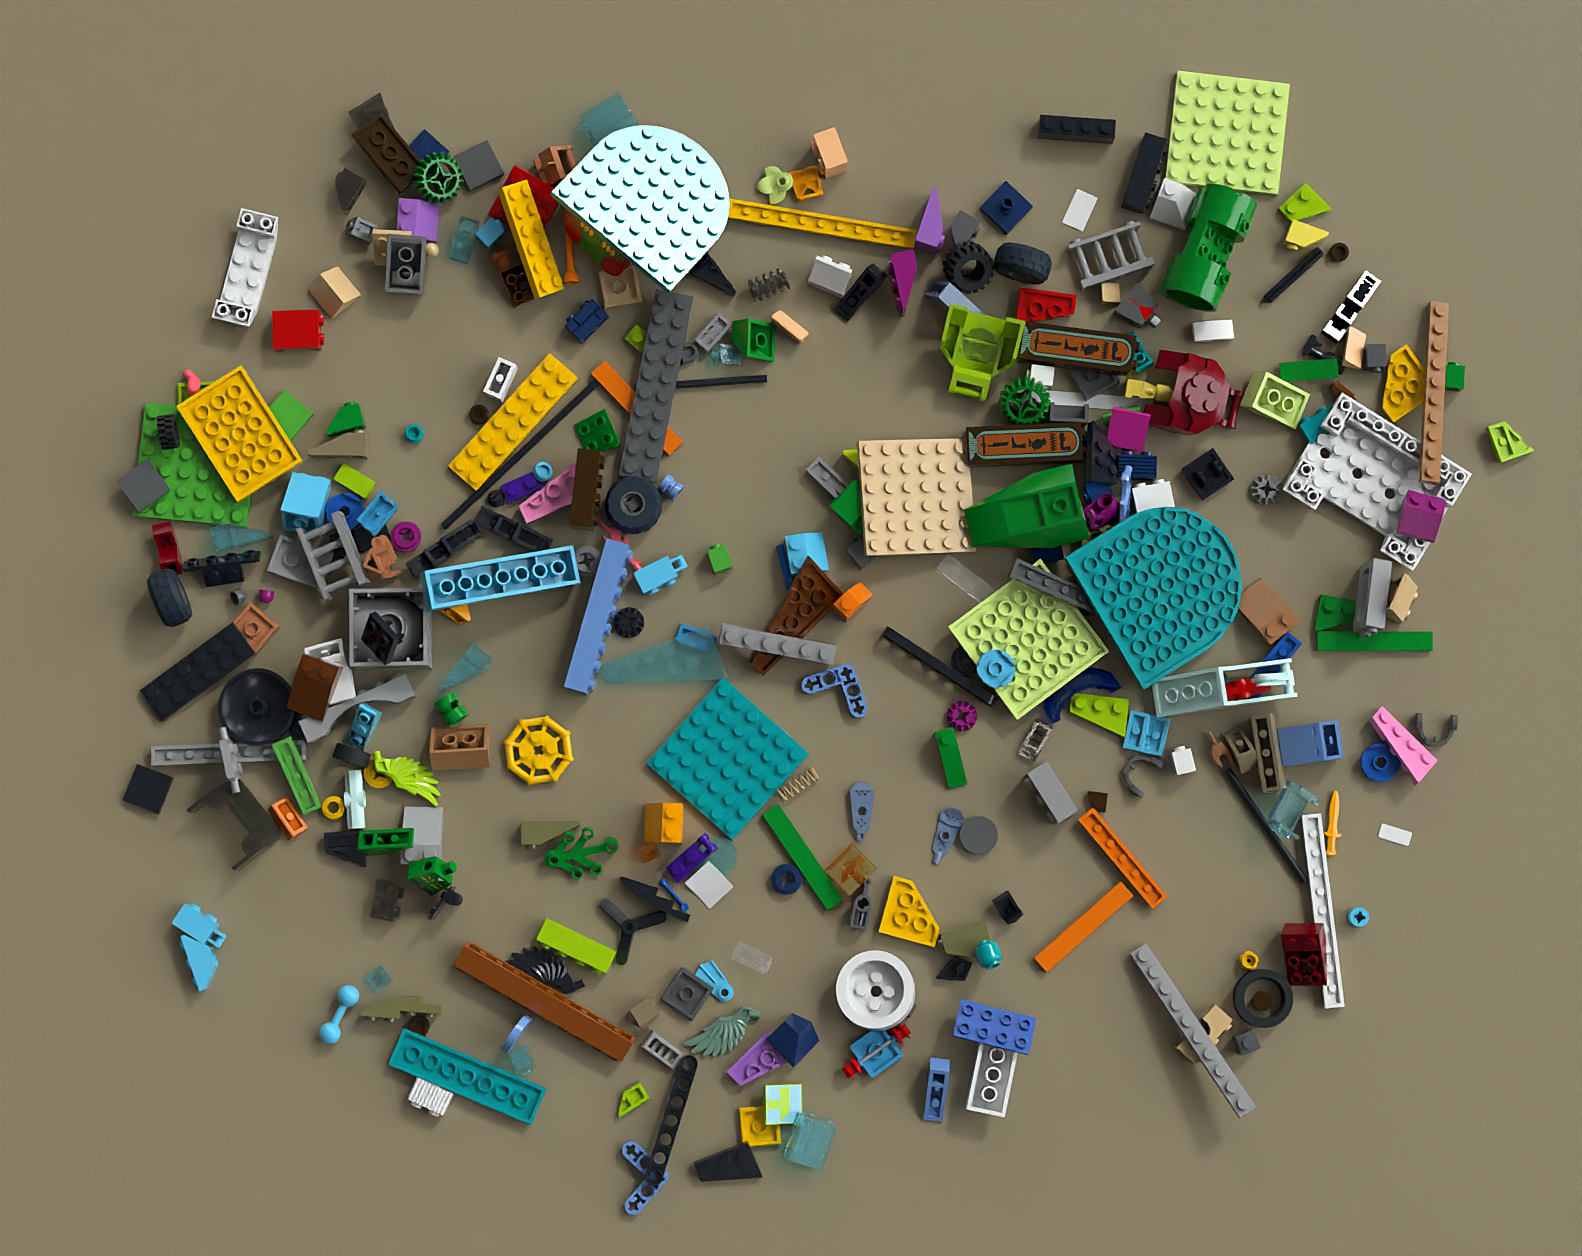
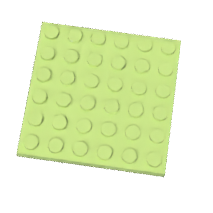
M1177 71L1165 178L1183 185L1205 187L1206 184L1212 183L1231 187L1232 191L1277 196L1290 84Z
M1041 559L1033 564V566L1051 573ZM1015 579L1005 584L948 627L976 666L983 654L995 649L1005 651L1014 660L1015 674L1012 680L1004 687L993 689L1016 720L1109 652L1076 606Z

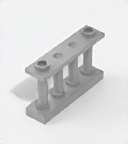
M1129 221L1123 224L1124 227L1082 241L1076 239L1070 242L1066 249L1067 253L1075 251L1083 274L1082 280L1079 283L1081 292L1100 286L1101 283H1109L1153 268L1155 264L1153 257L1147 258V256H1144L1135 231L1140 228V221L1136 223ZM1129 234L1137 257L1135 263L1129 264V262H1126L1117 237L1119 235ZM1111 240L1119 262L1117 269L1111 270V268H1108L1099 242ZM1090 245L1093 246L1101 268L1100 274L1096 276L1090 274L1082 248Z
M339 511L331 514L332 520L330 523L307 533L303 528L296 529L298 533L296 535L297 541L303 546L318 583V594L327 601L333 600L331 592L354 582L361 586L371 583L366 569L363 567L362 559L343 512ZM333 529L338 531L340 536L338 540L313 550L310 539ZM339 547L345 549L347 554L345 558L320 568L316 557ZM346 565L352 566L354 572L351 576L327 586L323 575Z

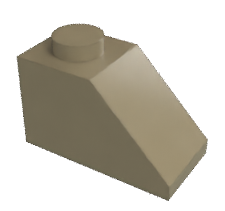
M1241 727L1224 734L1228 748L1233 755L1234 763L1241 774L1259 767L1256 751Z

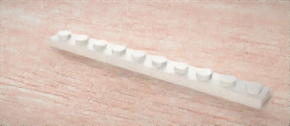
M1321 813L1301 815L1313 922L1324 923L1326 936L1327 986H1321L1323 1004L1325 1009L1344 1007Z

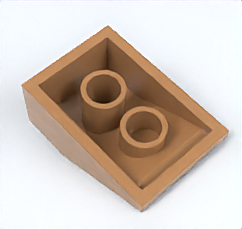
M1262 578L1241 594L1238 611L1266 646L1271 645L1300 622L1290 607Z

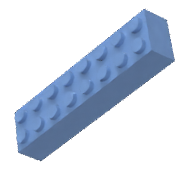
M606 538L564 684L566 690L588 696L590 692L594 691L596 681L593 680L594 675L599 673L601 667L599 658L600 655H604L607 645L604 643L606 636L609 637L612 626L609 623L611 618H615L617 611L615 602L620 600L622 594L621 581L625 582L628 571H626L625 567L627 563L630 564L633 555L629 544Z

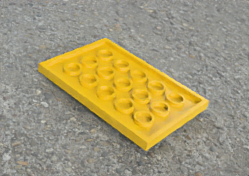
M242 365L176 406L238 503L303 462Z

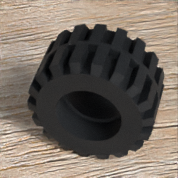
M963 241V245L960 243L955 244L956 248L953 249L951 247L949 249L950 253L945 255L947 260L943 261L945 277L962 293L964 291L966 294H971V291L977 293L978 289H985L984 285H989L991 282L989 279L994 276L992 272L995 270L993 259L981 245L971 241L969 244L967 241ZM976 260L974 270L969 274L961 275L962 267L967 262Z

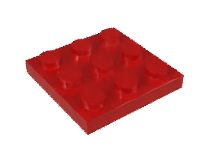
M514 165L503 187L524 180L528 181L545 230L559 205V202L550 196L555 187L521 167ZM498 194L488 215L496 220L498 219L510 228Z

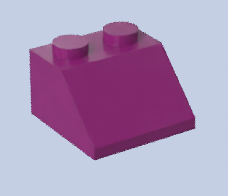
M1408 490L1401 503L1397 533L1434 543L1443 517L1445 500Z

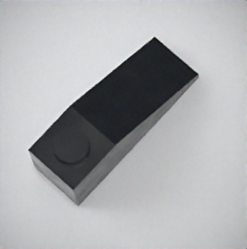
M874 263L869 265L833 310L848 322L888 275Z

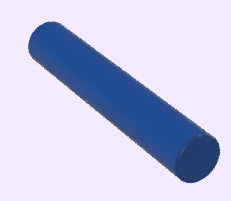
M784 544L777 545L776 548L786 590H788L793 582Z

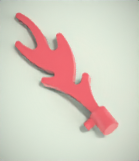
M599 515L601 526L611 535V538L603 536V539L606 541L607 538L628 544L627 536H624L622 541L619 530L614 526L612 529L608 528ZM632 557L630 563L634 571L642 569L639 565L642 562L641 559L635 562Z

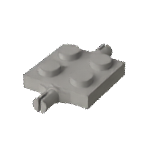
M226 727L219 728L221 739L219 744L226 776L231 784L232 793L240 792L238 780L241 779L240 774H243L242 765L238 763L236 757L239 755L237 744H234L228 738Z

